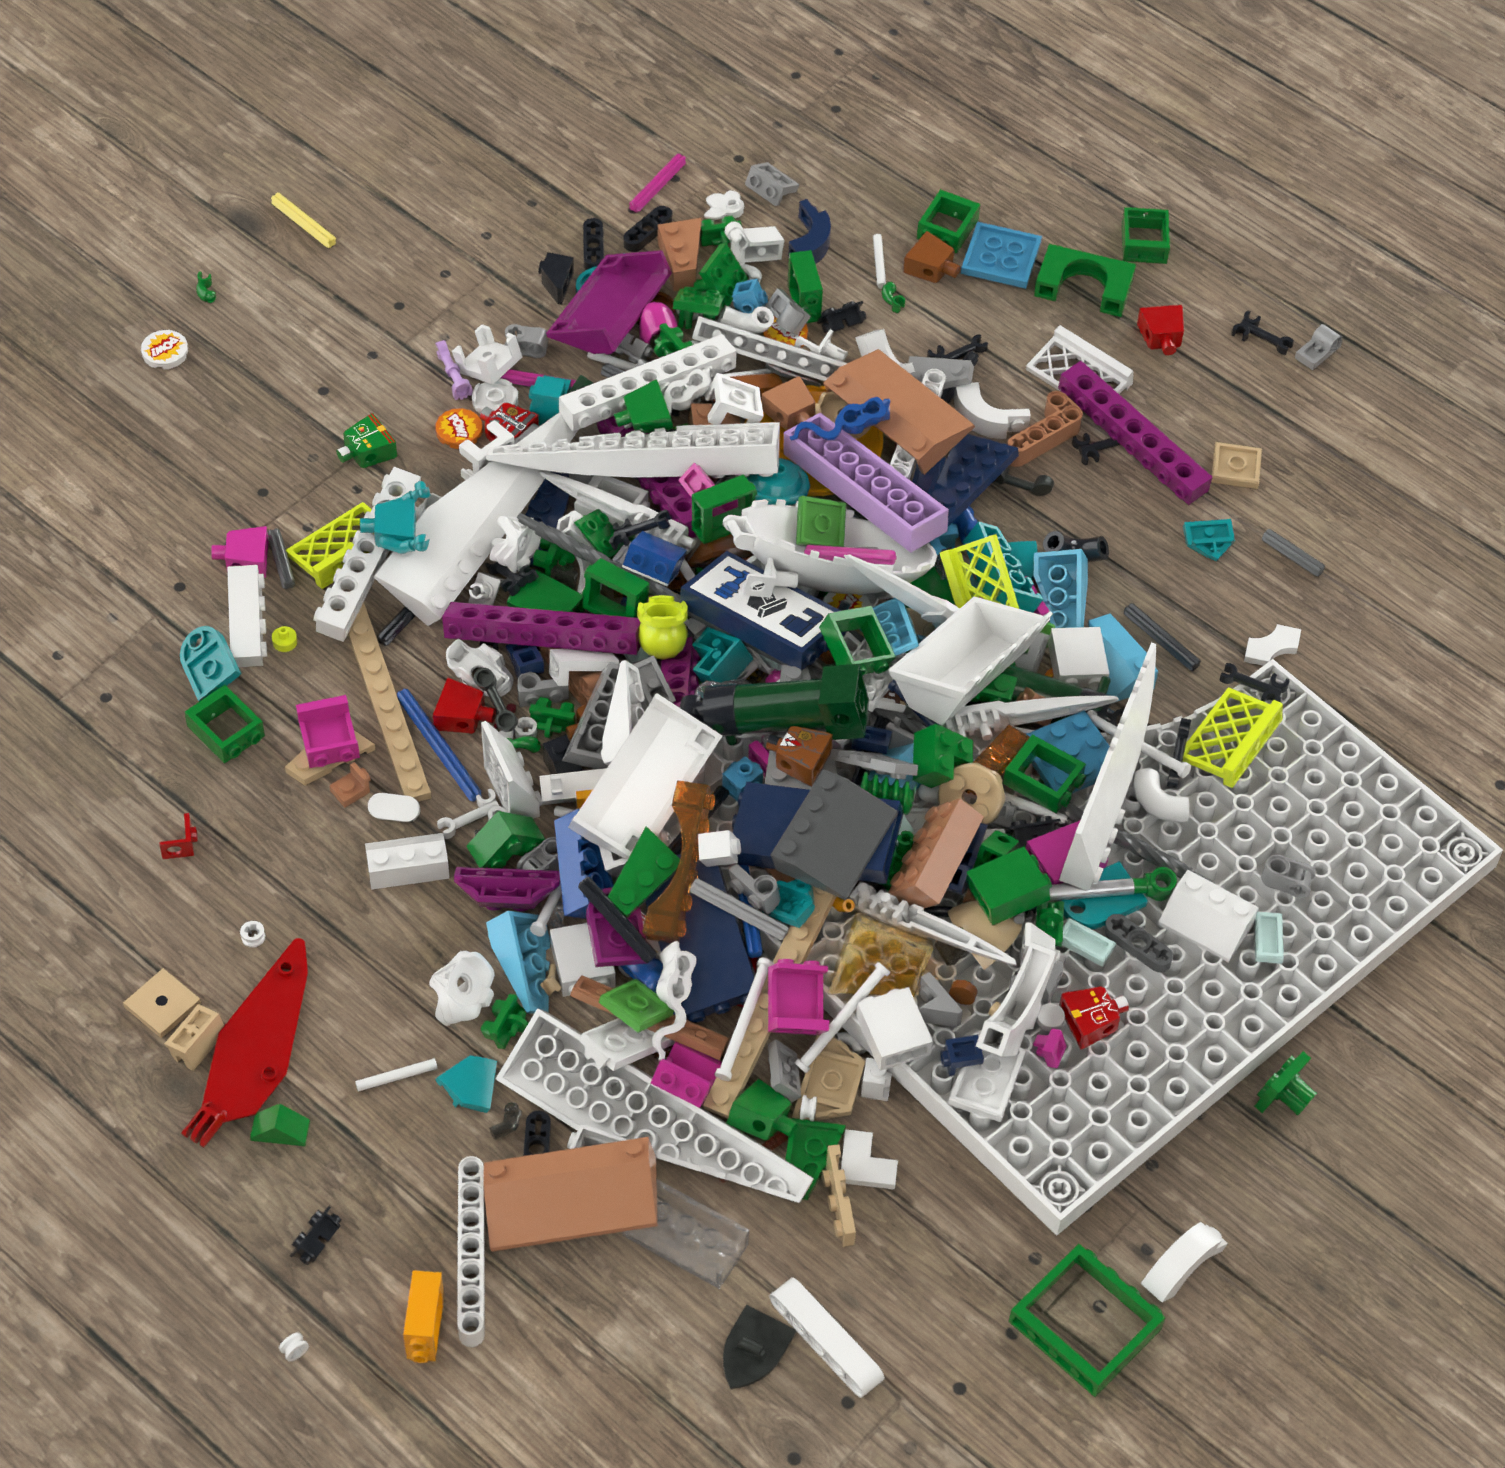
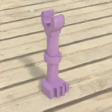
M444 340L436 342V347L438 348V351H436L437 356L443 361L447 375L454 382L452 385L454 399L458 400L460 398L462 400L463 398H468V395H472L470 382L467 379H462L459 373L460 368L453 362L446 342Z

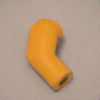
M836 897L832 906L838 912H852L855 908V903L851 899L844 900Z

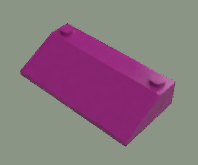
M663 251L606 255L547 331V337L592 354L608 355L614 353L642 315L646 305L653 300L672 274Z

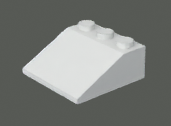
M487 721L481 722L484 768L502 807L506 809L507 813L528 816L533 819L540 817L539 806L543 805L542 798L538 790H533V779L530 772H525L523 768L524 760L521 752H516L513 744Z

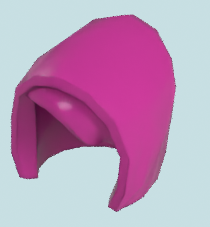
M659 302L647 304L640 319L639 338L650 344L651 337L661 333L660 324L666 323L670 328L678 327L672 310L667 305Z

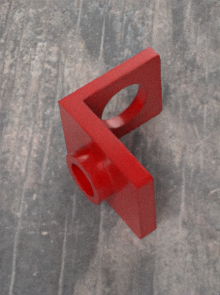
M184 813L186 839L159 842L162 859L194 856L193 842H198L196 826L192 827L189 813ZM173 846L181 848L177 852H170L167 849Z

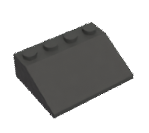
M823 769L771 853L774 866L781 873L846 900L898 812L847 778Z

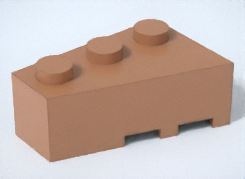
M701 218L658 225V246L660 251H663L672 274L669 279L673 291H679L680 288L684 289V287H694V282H696L701 238Z

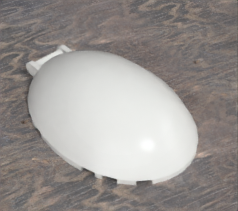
M766 499L753 501L751 507L742 509L741 516L728 515L723 520V525L733 535V542L737 548L751 551L765 565L768 557L773 558L776 571L797 572V584L839 594L885 592V590L872 582L845 558L834 556L833 561L818 558L819 552L811 550L810 555L804 554L806 546L796 545L798 501L795 506L785 505L786 501L777 499L776 505H767L768 501ZM846 509L844 547H878V549L894 550L897 559L893 565L870 564L908 583L923 576L935 565L937 553L929 543L910 553L872 522L853 517L854 511Z

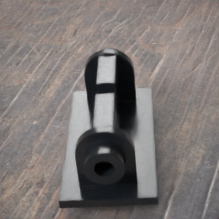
M850 301L844 304L842 308L836 310L834 308L826 309L822 312L817 324L824 323L822 324L824 333L829 332L830 329L833 332L844 329L843 320L846 321L848 327L861 324L867 318L865 311L860 310L864 302L855 303V301Z
M1052 816L1040 817L1036 819L1035 823L1028 824L1026 820L1012 822L1011 826L1005 830V834L1011 833V836L1019 841L1018 848L1026 847L1027 841L1033 839L1032 836L1036 835V837L1057 830L1055 826L1061 820H1052Z
M328 1206L323 1212L318 1209L308 1221V1224L311 1225L310 1229L306 1234L301 1231L291 1244L295 1249L290 1254V1257L298 1253L301 1255L300 1261L306 1265L316 1260L326 1246L318 1240V1237L320 1236L326 1242H329L340 1228L341 1218L336 1214L330 1216L327 1213L331 1206Z

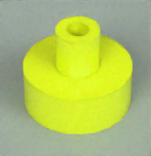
M287 626L274 630L272 633L273 647L280 652L293 650L297 645L295 630Z

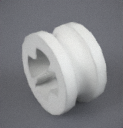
M530 717L519 718L518 724L515 727L516 738L524 736L536 737V721ZM528 727V732H523V728Z
M246 922L240 929L242 942L248 947H258L265 940L264 927L260 922ZM251 931H257L258 935L254 934V937H249L248 933L252 934Z
M803 1095L800 1120H804L807 1117L810 1121H814L817 1097L814 1096L812 1099H808L807 1095Z
M301 1333L290 1335L279 1346L281 1353H286L285 1358L289 1362L300 1358L309 1348V1344L306 1341H302L303 1336Z

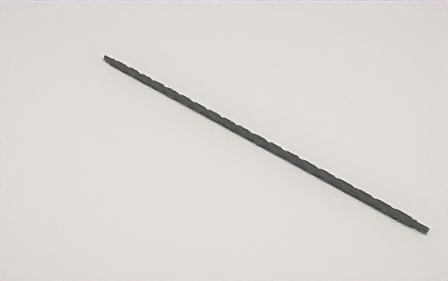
M522 513L518 514V522L526 527L528 526L539 537L557 544L562 549L590 562L592 565L602 558L649 582V595L673 596L674 601L680 603V595L674 594L667 587L623 568L622 563L609 559L603 553L586 544L578 543L571 536L556 528L546 526L542 521L539 523ZM688 611V616L712 629L733 636ZM741 640L746 647L751 648L760 655L778 664L787 665ZM813 665L807 666L811 679H822L823 670ZM875 708L873 712L868 711L877 717L883 716L888 718L893 724L895 717L900 718V728L912 734L928 727L917 720L906 717L901 712ZM973 752V760L977 759L981 765L996 771L1001 776L1003 784L1006 768ZM1070 802L1067 807L1062 806L1058 812L1069 816L1068 819L1073 822L1081 820L1084 810ZM1118 829L1113 842L1116 845L1130 850L1135 855L1158 867L1171 869L1176 877L1182 879L1187 870H1190L1215 884L1214 881L1193 871V868L1188 867L1182 861L1161 850L1152 848L1146 842Z

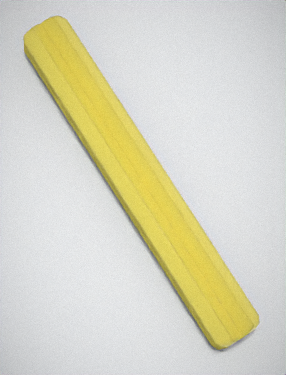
M276 193L275 196L271 197L272 204L324 246L331 248L336 244L335 236L282 194Z

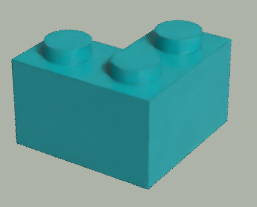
M546 375L543 377L537 376L535 385L530 386L529 399H532L529 411L538 415L539 426L559 413V397L568 394L571 389V380Z
M707 627L692 644L701 657L700 662L694 667L693 671L705 688L710 685L733 684L753 660L741 639Z

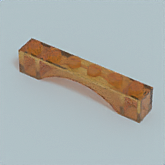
M677 780L672 807L681 827V859L676 874L667 889L647 909L642 931L647 940L671 944L675 941L679 942L680 937L685 935L686 921L684 919L686 911L689 912L692 906L690 887L694 880L698 878V871L696 870L699 860L698 834L708 833L709 820L707 817L709 810H713L715 804V795L706 784Z

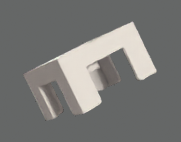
M481 325L475 330L479 346L466 358L462 347L459 345L452 350V354L460 368V374L494 384L522 358V354L515 335L506 334L508 345L506 346L494 341L490 327Z
M719 373L716 374L705 393V400L716 399L708 414V423L721 424L727 412L748 419L746 423H760L763 418L759 387Z
M495 420L487 425V429L498 438L480 449L470 440H466L459 445L460 454L473 464V471L461 469V477L465 480L491 462V460L486 459L489 447L514 445V435Z

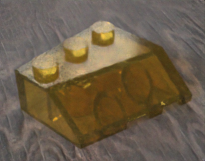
M856 912L838 956L828 994L854 995L876 969L875 965L877 962H880L890 971V974L888 976L884 975L869 995L881 996L893 989L901 990L909 987L914 998L934 949L932 940Z

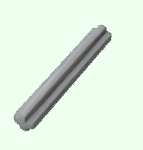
M696 878L690 887L692 894L779 940H783L788 932L789 927L699 878Z

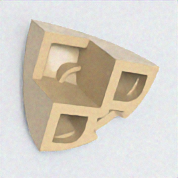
M977 901L966 902L947 911L953 925L979 937L1003 952L1012 945L1022 928V924L1014 922V917L992 926ZM972 953L984 970L996 961Z

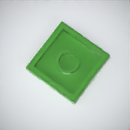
M808 496L798 497L796 545L844 547L846 503Z
M636 978L602 994L598 1002L637 1033L673 1016L674 1010L661 1001L655 992Z

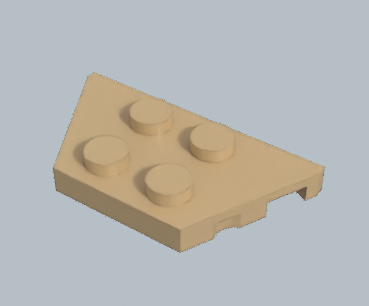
M833 1037L810 1064V1070L807 1073L805 1072L801 1086L802 1097L797 1099L792 1118L800 1119L803 1095H807L808 1099H812L814 1096L817 1097L814 1121L851 1115L866 1061L858 1054L851 1052L844 1042L838 1041Z

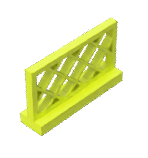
M364 502L360 503L286 549L287 556L315 578L317 586L324 589L333 583L337 569H342L344 565L343 559L348 549L352 550L354 546L353 542H350V537H354L357 530H352L353 526H360V518L355 519V517L362 512L365 514L367 511L371 512L372 509ZM340 526H348L347 530L335 531ZM345 537V542H333L334 538ZM320 538H329L327 543H316ZM331 549H340L334 554H330ZM301 550H309L308 555H297L296 553ZM314 550H326L325 554L313 555ZM311 562H319L313 567L311 566Z
M997 534L940 552L953 599L958 608H961L973 597H982L985 600L1001 604L996 601L1001 589L1006 592L1008 597L1005 605L1019 609ZM991 542L993 549L991 558L981 553L985 543ZM968 550L974 554L970 565L964 562L962 551ZM979 557L988 562L984 573L975 569ZM993 566L1000 571L998 582L989 577ZM972 573L981 577L978 588L973 587L969 579ZM986 581L996 586L991 597L982 592Z
M1228 687L1187 741L1183 762L1223 778V785L1233 788L1282 722L1283 703L1273 700L1271 704H1268ZM1233 698L1240 701L1241 705L1228 707L1227 701ZM1257 708L1263 711L1260 715L1250 716L1248 710ZM1244 711L1246 718L1232 719V713ZM1227 716V722L1215 724V717ZM1249 724V731L1237 732V726ZM1232 729L1233 735L1220 737L1218 730ZM1214 732L1216 738L1202 740V734ZM1237 742V748L1225 750L1224 743ZM1219 745L1220 752L1207 753L1205 747ZM1200 748L1203 752V755L1196 757L1188 754L1191 750ZM1221 758L1225 760L1222 768L1211 764V760Z

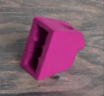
M267 526L229 531L226 537V545H212V560H225L226 569L230 566L258 565L259 574H264V578H266L269 548Z

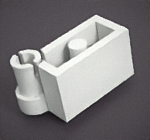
M731 222L726 226L725 234L731 241L730 249L739 263L782 259L784 239L775 226L743 229L738 222Z

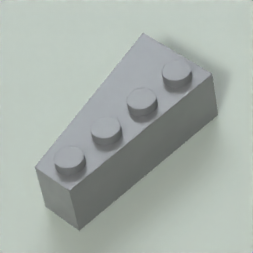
M609 663L601 672L562 761L594 769L608 768L601 757V750L603 749L602 738L620 665Z

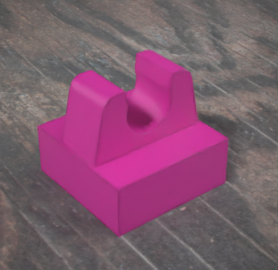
M1051 1028L1049 1035H1037L1033 1046L1038 1047L1036 1054L1045 1058L1047 1066L1058 1068L1067 1047L1062 1030Z

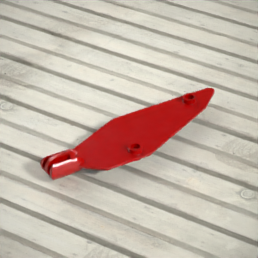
M296 938L291 942L218 1034L202 1106L181 1133L186 1138L191 1135L190 1140L194 1143L200 1142V1146L205 1148L223 1123L256 1115L287 1075L308 976L306 945L303 939Z

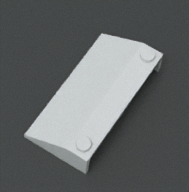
M656 693L577 815L572 819L568 828L588 841L628 859L646 826L658 836L720 741L722 735Z

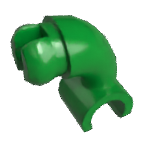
M198 272V283L196 286L198 297L204 302H215V291L207 289L212 285L211 274L203 279L202 272Z
M889 281L883 285L881 295L885 302L892 306V311L899 313L901 307H905L906 300L901 295L893 297L896 291V284Z
M524 736L514 740L507 738L513 744L515 751L517 748H523L531 753H536L541 749L540 741L533 736Z

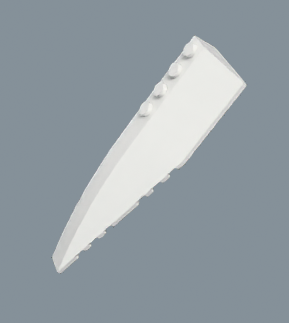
M559 412L516 444H522L523 448H528L529 444L540 441L547 445H552L558 439H568L570 443L578 430L572 431ZM491 461L426 508L416 521V536L426 534L425 541L430 539L426 551L415 550L405 554L392 552L373 578L427 626L438 621L445 613L449 604L454 602L491 553L494 547L491 541L504 536L505 531L498 524V518L501 516L517 518L518 514L521 513L545 480L539 472L547 470Z
M780 422L676 426V431L666 432L665 428H657L650 434H644L641 430L631 431L625 435L626 437H621L620 433L579 437V442L569 443L568 439H558L552 445H547L543 441L533 442L527 446L528 448H523L522 444L489 447L486 454L487 460L581 475L675 477L682 476L693 463H696L707 475H711L712 478H722L725 475H735L738 477L743 474L745 477L750 474H759L760 476L767 477L778 473Z
M1152 642L1102 764L1059 878L1062 882L1086 891L1090 890L1093 882H1099L1104 869L1099 867L1100 862L1106 863L1111 850L1106 847L1107 843L1113 844L1118 832L1114 825L1115 823L1121 824L1126 811L1121 809L1140 756L1152 702L1156 663V644Z
M538 1008L496 1077V1080L577 1131L580 1124L628 1140L649 1137L656 1158L798 1203L801 1202L814 1180L805 1172L702 1107L698 1108L651 1084L650 1082L653 1077L631 1063L614 1071L607 1065L599 1070L593 1058L588 1060L585 1057V1046L579 1042L582 1033L550 1013Z

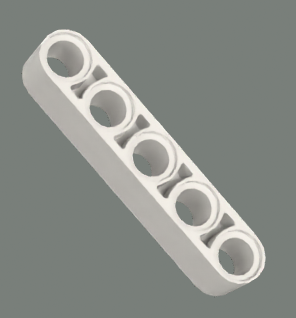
M790 1278L769 1295L771 1303L776 1310L797 1330L802 1338L857 1396L864 1397L885 1379L880 1367L797 1279Z

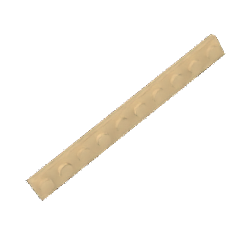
M363 602L348 632V637L403 795L411 796L418 802L431 799V792Z
M812 886L815 909L800 928L790 925L773 960L774 964L779 959H792L794 964H803L806 961L837 896ZM768 975L732 1066L730 1081L716 1078L703 1104L705 1110L725 1118L729 1116L732 1103L742 1094L771 1032H768Z

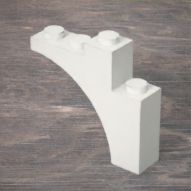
M1034 942L1030 943L1022 966L1007 996L997 1011L989 1019L985 1020L976 1047L1001 1057L1017 1056L1025 1031L1034 1028L1042 1006L1040 1002L1058 955L1057 951Z

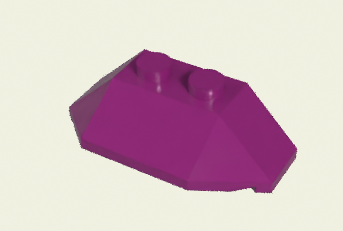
M456 867L454 882L479 907H486L488 910L513 908L515 911H527L528 909L535 908L560 886V872L551 870Z

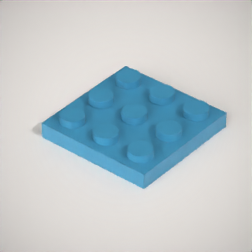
M977 222L961 268V274L1026 289L1041 245L1042 236Z
M1085 710L1018 737L1017 744L1020 748L1024 746L1033 734L1086 763L1084 771L1086 780L1080 789L1076 788L1073 793L1095 784L1110 747ZM1038 757L1031 763L1045 785L1055 791L1059 790L1069 774Z

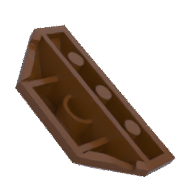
M729 534L707 544H703L699 539L685 560L690 568L710 565L726 551L740 558L752 557L754 554L749 550L737 548L733 542V535Z

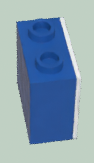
M642 531L630 543L622 567L668 586L678 575L687 549Z

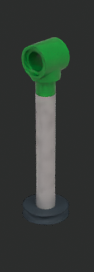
M1159 867L1152 873H1145L1143 878L1093 882L1089 891L1068 883L1054 884L1050 888V901L1145 894L1146 897H1150L1155 901H1164L1170 897L1177 883V877L1171 869ZM1156 881L1164 882L1167 887L1158 886ZM1037 906L1025 911V914L1027 915L1028 911H1033L1035 914Z

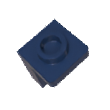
M866 726L865 738L853 739L852 749L861 752L868 750L874 753L887 754L893 731Z
M978 1035L945 1040L944 1051H940L942 1066L947 1067L949 1076H955L956 1068L983 1064L984 1056L982 1049L976 1047L979 1039Z

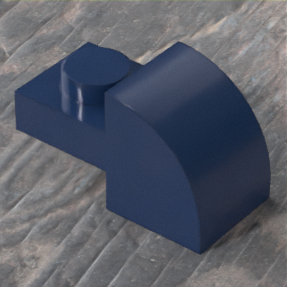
M506 645V651L514 666L517 679L521 674L527 672H534L537 675L544 673V661L536 646Z

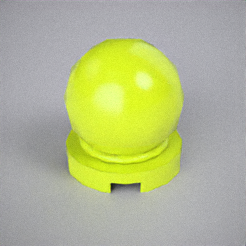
M659 595L649 597V602L643 604L640 602L638 604L637 617L641 622L638 639L642 649L648 655H654L656 659L665 660L675 657L683 650L688 636L684 623L688 616V606L685 601L679 603L674 601L673 596Z

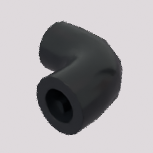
M1052 531L1046 535L1043 541V548L1046 552L1082 549L1088 562L1106 560L1109 556V546L1103 536L1078 539L1067 537L1059 531Z

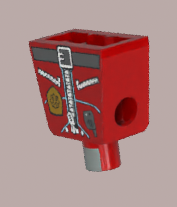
M507 402L503 403L496 411L485 407L480 413V419L485 421V436L491 442L498 438L487 429V425L494 420L514 435V440L524 433L530 425L537 424L539 426L536 413Z

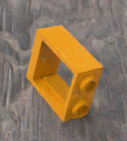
M415 1270L412 1272L403 1336L406 1357L416 1363L436 1361L444 1305L441 1272Z

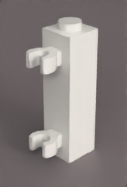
M607 768L539 776L542 804L548 805L576 801V791L593 790Z

